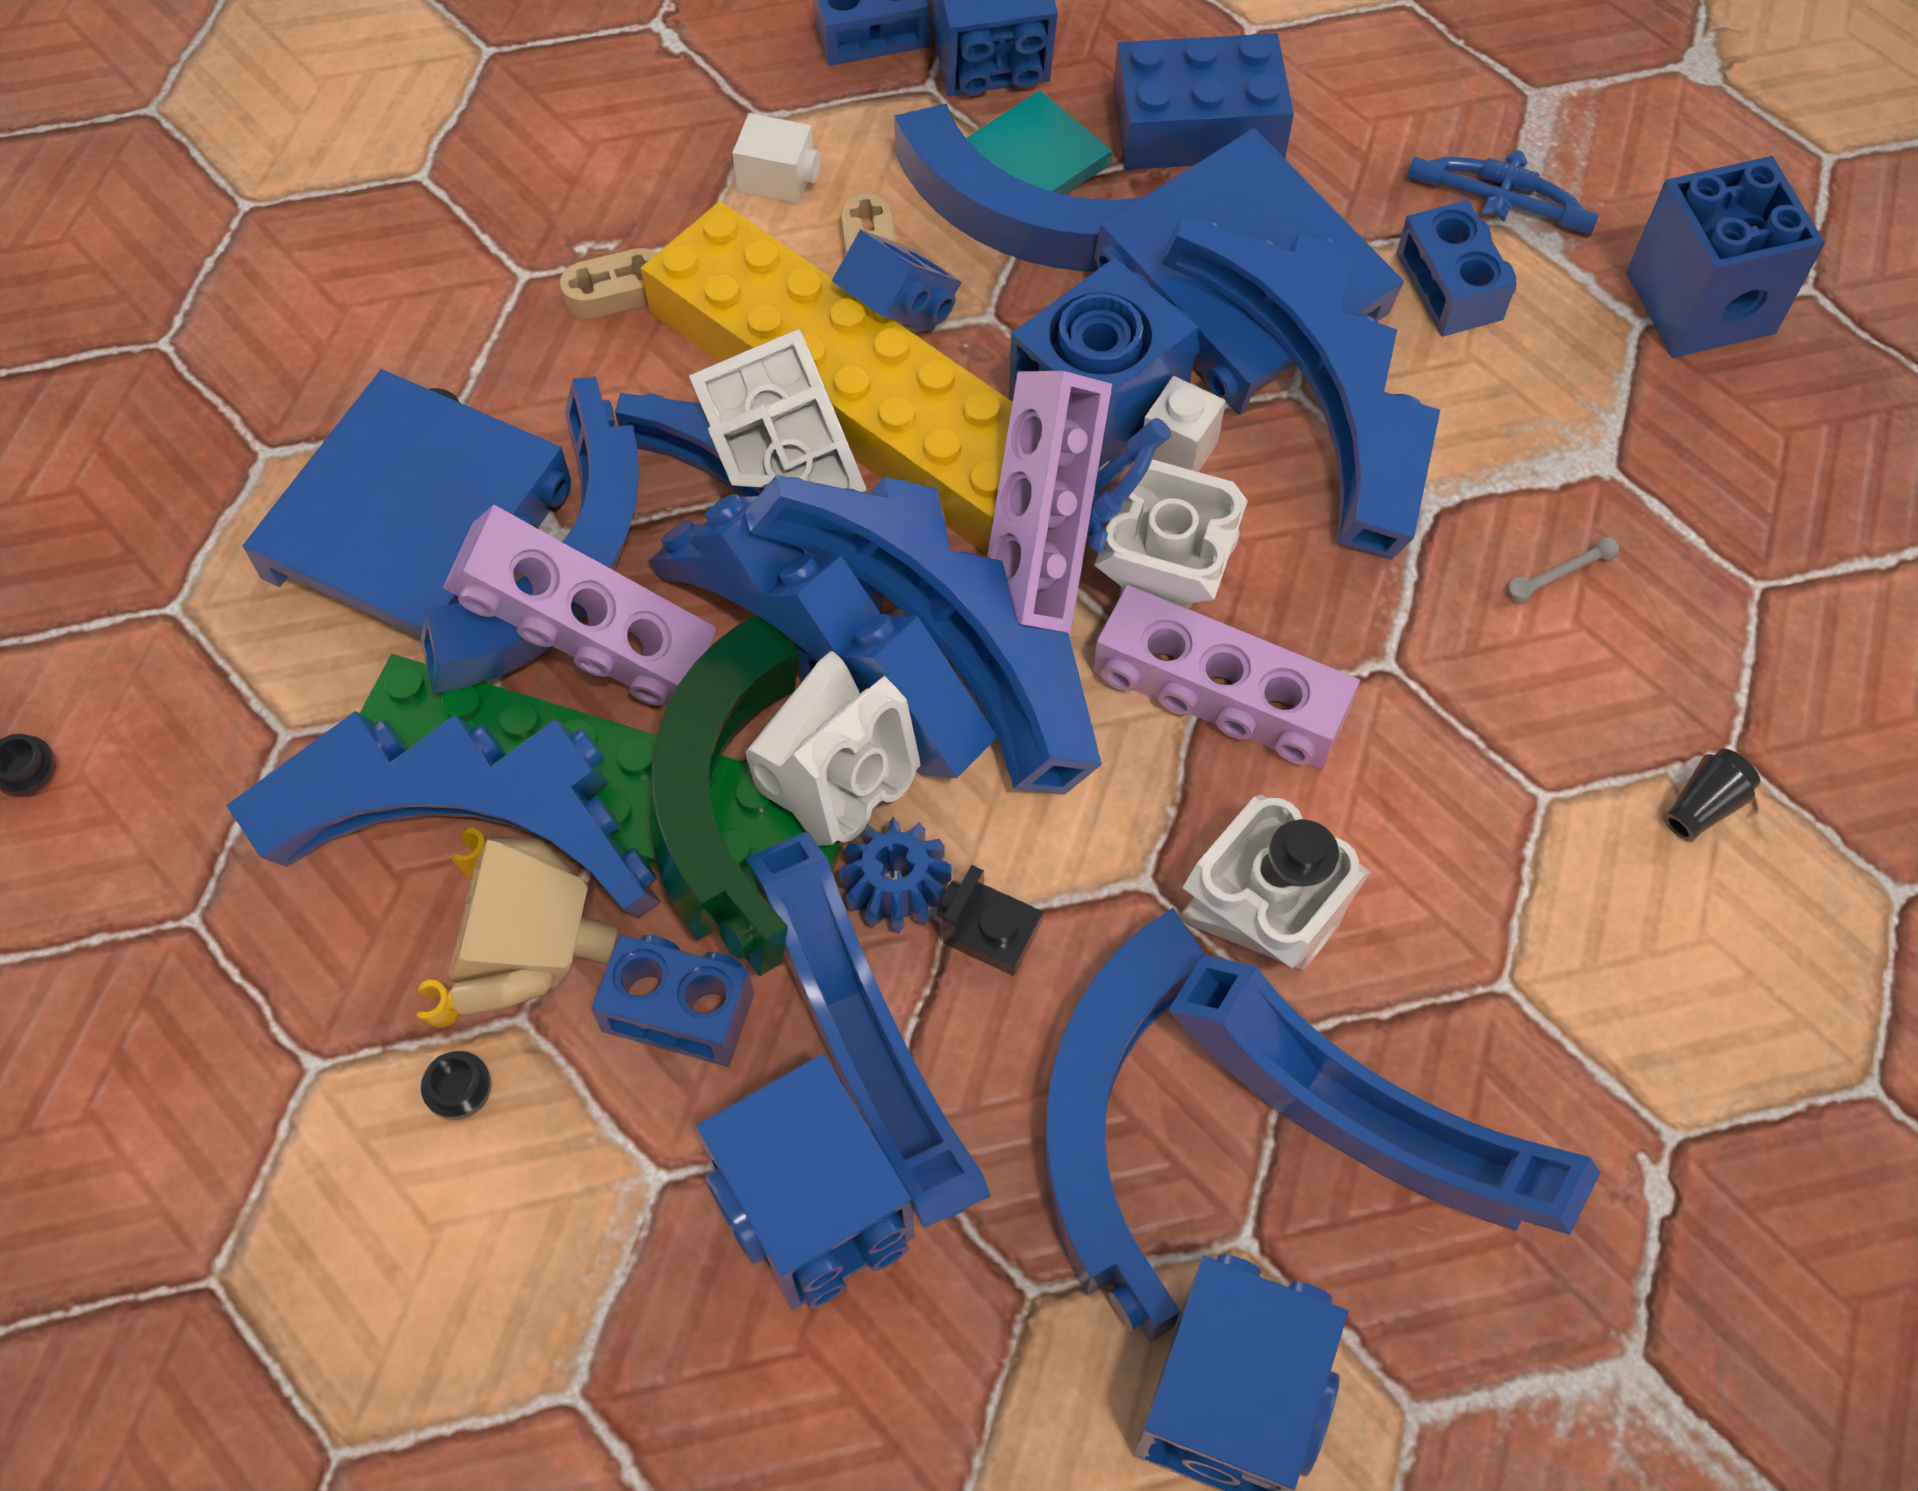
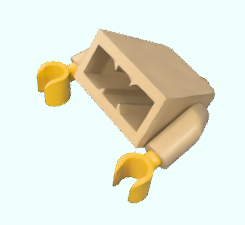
M467 828L462 832L460 838L466 848L473 852L467 855L452 854L451 856L452 861L461 874L471 879L447 977L448 980L456 981V983L453 985L452 990H450L437 980L429 979L423 981L418 988V993L426 999H437L439 997L441 999L435 1009L429 1012H418L416 1016L429 1026L441 1029L454 1023L459 1014L470 1015L499 1010L542 996L550 988L559 986L569 972L573 956L607 964L614 949L617 926L582 917L588 884L582 878L575 876L573 869L543 840L514 837H493L490 840H486L480 830Z

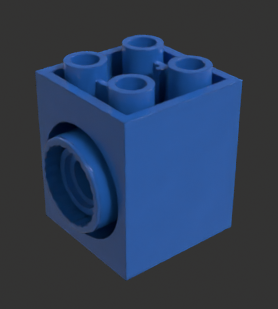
M927 0L929 5V21L947 97L961 94L978 95L988 90L1015 86L1030 87L1037 83L1050 81L1058 16L1055 0Z
M1773 156L1666 179L1626 274L1672 358L1776 334L1820 254L1825 241Z
M1114 257L1011 333L1009 400L1013 402L1017 373L1023 371H1066L1112 384L1099 469L1126 448L1127 441L1144 427L1145 416L1173 376L1190 383L1199 326L1193 322L1190 315L1184 309L1177 306L1174 307L1157 293L1143 275L1132 272Z
M824 1053L696 1125L713 1170L705 1176V1180L719 1209L750 1263L754 1265L762 1260L765 1262L791 1311L804 1303L808 1305L809 1309L826 1304L845 1290L847 1285L844 1280L868 1265L872 1271L886 1268L899 1260L909 1250L906 1243L915 1238L912 1199Z
M1221 1254L1215 1260L1203 1255L1188 1291L1133 1456L1219 1491H1295L1299 1476L1307 1477L1312 1471L1330 1423L1340 1382L1339 1374L1331 1371L1349 1310L1331 1304L1333 1297L1325 1290L1311 1284L1293 1281L1286 1287L1259 1277L1261 1273L1260 1268L1245 1259Z

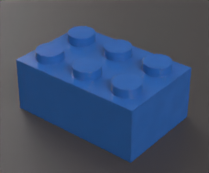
M1278 33L1117 42L1113 92L1125 170L1194 166L1253 128L1284 158L1286 157L1294 111Z

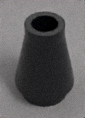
M1722 748L1715 755H1704L1673 806L1663 815L1664 822L1678 837L1685 841L1693 842L1702 832L1755 799L1754 790L1761 782L1758 772L1743 756L1730 749Z

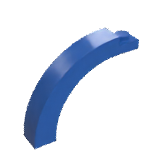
M947 104L894 115L896 156L905 175L922 198L950 224L976 241L1001 253L1027 262L1059 269L1083 272L1097 271L1099 268L1093 257L1100 225L1143 198L1111 200L1073 197L1051 192L1015 178L995 166L971 145L956 125Z
M596 377L573 378L565 415L581 479V507L575 524L563 543L615 571L629 531L637 499L639 468L633 425L615 426L612 404L610 400H602ZM526 576L515 582L522 592L533 595L532 584ZM571 602L572 613L581 622L587 613L582 606ZM460 603L425 609L421 642L432 693L466 688L495 679L526 665L553 647H542L532 644L523 639L517 633V627L496 616L486 617L469 611Z
M808 831L746 857L757 890L788 925L784 956L840 1081L911 1197L913 1211L923 1228L944 1218L956 1216L965 1208L990 1197L983 1173L943 1114L900 1034L858 941L827 857Z
M1171 908L1145 925L1123 944L1096 974L1079 1000L1063 1033L1053 1065L1044 1135L1047 1193L1056 1230L1074 1273L1086 1295L1111 1281L1115 1289L1109 1292V1297L1119 1317L1131 1331L1140 1326L1150 1343L1174 1328L1180 1310L1140 1250L1116 1200L1107 1161L1105 1143L1106 1112L1113 1085L1130 1052L1150 1026L1169 1010L1202 954L1206 955L1174 908Z
M1202 954L1169 1008L1171 1014L1208 1054L1241 1083L1284 1116L1320 1140L1382 1176L1423 1196L1481 1220L1517 1231L1521 1221L1570 1235L1600 1175V1171L1591 1157L1527 1141L1475 1124L1418 1098L1376 1074L1334 1045L1305 1021L1276 992L1257 966Z

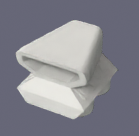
M1152 459L1145 476L1123 503L1122 511L1114 516L1107 525L1108 537L1104 550L1098 553L1094 566L1120 585V597L1126 585L1129 584L1187 609H1190L1195 602L1214 600L1228 558L1237 546L1240 537L1238 528L1248 500L1232 481Z
M830 651L819 660L745 752L753 782L758 791L766 798L792 812L818 846L832 845L837 840L848 842L856 838L866 827L871 817L872 809L882 800L888 803L902 797L914 780L916 769L921 766L907 699L885 676L860 694L846 664L833 651Z
M1258 795L1251 799L1195 865L1183 886V889L1192 894L1194 898L1179 914V917L1190 926L1285 963L1292 969L1295 967L1303 971L1335 933L1348 905L1371 872L1359 864L1355 850L1347 842L1335 837L1339 848V858L1335 870L1329 878L1319 884L1306 887L1294 886L1285 882L1275 872L1270 863V842L1274 833L1283 824L1303 818L1300 811L1292 803L1281 798H1266L1263 795Z

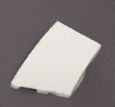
M800 328L689 375L710 424V427L707 429L732 486L766 488L777 474L786 477H798L805 481L839 488L855 489L859 492L868 491Z

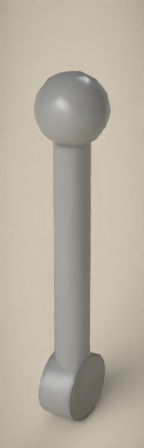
M1603 537L1596 542L1595 548L1530 580L1522 577L1515 578L1509 584L1507 596L1516 604L1527 603L1533 591L1598 559L1612 560L1619 552L1618 542L1613 538Z

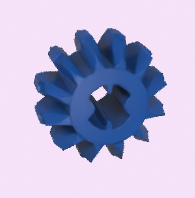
M893 817L888 822L887 833L880 834L875 828L867 824L863 830L864 844L848 842V846L845 849V857L849 864L842 866L839 870L841 886L849 889L846 894V902L852 912L866 909V923L871 928L879 924L884 917L891 918L892 929L899 934L904 927V917L911 916L923 926L929 921L928 906L939 907L943 894L946 891L943 885L948 884L952 880V867L948 862L942 860L945 856V846L940 838L925 841V828L920 822L907 833L901 832L899 821ZM894 871H902L907 873V876L903 878L901 873L898 872L897 880H891L884 877L885 874L889 873L891 878H894Z

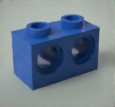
M813 0L815 24L829 66L930 47L929 5L927 0Z
M1469 200L1406 216L1396 254L1441 336L1444 337L1504 320L1512 295L1516 291V275L1511 264L1502 259L1492 241V234L1488 224L1484 220L1479 219Z
M861 229L831 280L881 316L934 331L937 324L943 322L951 313L956 300L955 293L962 283L911 247Z
M620 935L591 1009L601 1032L729 1067L755 993L749 969L743 968L742 963L731 956L718 952H707L704 957L680 951V948L672 941L656 935H643L641 940ZM654 977L661 980L658 987L649 994L639 996L629 993L632 985L639 979ZM716 994L725 998L722 1006L714 1012L699 1013L692 1009L696 1001L705 995Z

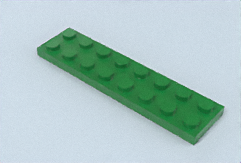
M391 653L360 711L361 715L377 724L382 720L388 722L401 737L407 750L454 715L474 728L481 724L485 725L498 740L506 755L555 719L573 733L583 728L605 757V760L597 766L609 782V784L588 799L590 800L598 795L612 811L621 826L613 834L623 849L628 852L633 847L636 848L651 868L659 870L655 860L650 832L652 762L657 735L486 682L466 688L432 693L426 664ZM722 755L714 770L709 786L713 815L721 838L732 858L757 889L746 857L802 834L806 830L792 812L766 798L758 791L753 782L748 763ZM837 840L832 845L819 846L827 857L832 874L845 842Z

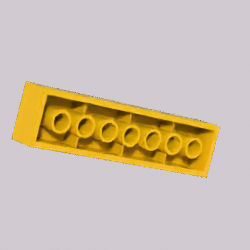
M721 201L717 202L640 268L649 312L719 363L800 328L855 461L881 479L883 477L902 479L910 483L937 488L946 526L983 553L988 554L1013 403L1011 400L896 321L885 318L832 282V277Z

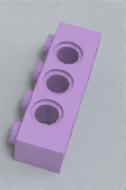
M1023 371L1017 373L987 558L1003 561L1017 622L1020 625L1071 633L1112 384L1066 371Z
M492 505L472 523L443 586V589L457 595L460 604L469 611L486 617L496 616L517 627V633L526 641L542 647L553 646L574 657L575 665L583 671L601 677L610 676L629 686V692L635 698L651 705H668L683 677L692 665L709 649L717 627L496 505ZM514 571L522 573L529 579L533 587V595H528L517 587L513 576ZM571 602H575L584 608L589 619L588 626L580 623L574 617L571 610ZM627 632H631L639 638L643 646V655L636 653L631 648L627 639Z
M1129 584L1126 585L1096 642L1093 673L1101 676L1114 688L1123 691H1137L1158 700L1166 709L1173 713L1194 715L1217 725L1222 732L1230 737L1240 740L1251 739L1276 750L1282 758L1289 762L1301 765L1310 764L1322 770L1348 716L1360 682L1358 678ZM1168 654L1174 657L1175 660L1162 661L1153 655ZM1211 678H1226L1233 684L1219 685L1213 682ZM1280 701L1289 705L1292 709L1280 710L1274 708L1268 702Z

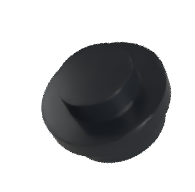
M11 734L0 739V791L10 796H24L34 793L46 785L56 767L55 754L49 745L38 737L26 734Z
M1306 819L1293 820L1283 824L1274 833L1269 846V860L1275 872L1285 882L1299 887L1312 886L1325 881L1335 870L1339 858V848L1333 834L1323 825Z
M465 1051L445 1053L434 1059L425 1070L421 1081V1095L425 1104L432 1113L447 1120L465 1119L478 1112L487 1102L492 1088L491 1075L484 1062L476 1055Z

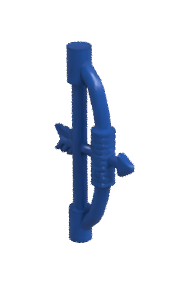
M1521 150L1507 155L1506 161L1508 163H1503L1490 157L1486 160L1451 156L1431 161L1413 157L1407 178L1434 187H1439V184L1487 198L1482 215L1494 213L1503 222L1506 220L1512 206L1560 221L1559 226L1591 236L1599 216L1597 213L1584 210L1574 196L1557 185L1541 178L1538 172L1522 168L1528 162ZM1449 171L1480 174L1481 179L1501 184V186L1496 187ZM1510 189H1517L1529 194L1537 192L1563 207L1512 192Z
M1159 418L1152 419L1127 441V448L1097 472L1086 539L1092 536L1088 541V545L1098 553L1104 550L1108 537V532L1102 530V526L1122 511L1123 503L1149 469L1156 449L1171 437L1169 427ZM1134 463L1113 491H1105L1097 498L1096 494Z

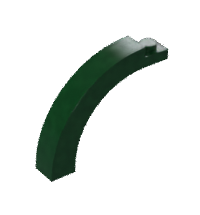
M754 615L713 643L692 665L678 684L665 709L656 736L652 762L650 832L655 860L664 887L679 916L697 941L719 929L727 949L736 958L741 959L744 957L758 975L761 976L782 964L788 925L749 881L732 858L721 838L713 815L709 795V786L714 770L733 738L761 711L795 691L800 651L784 633L757 615Z

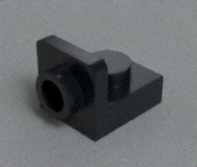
M971 865L962 883L955 880L951 881L943 894L937 910V916L943 918V944L1012 976H1015L1043 922L1042 910L984 885V870L974 865Z

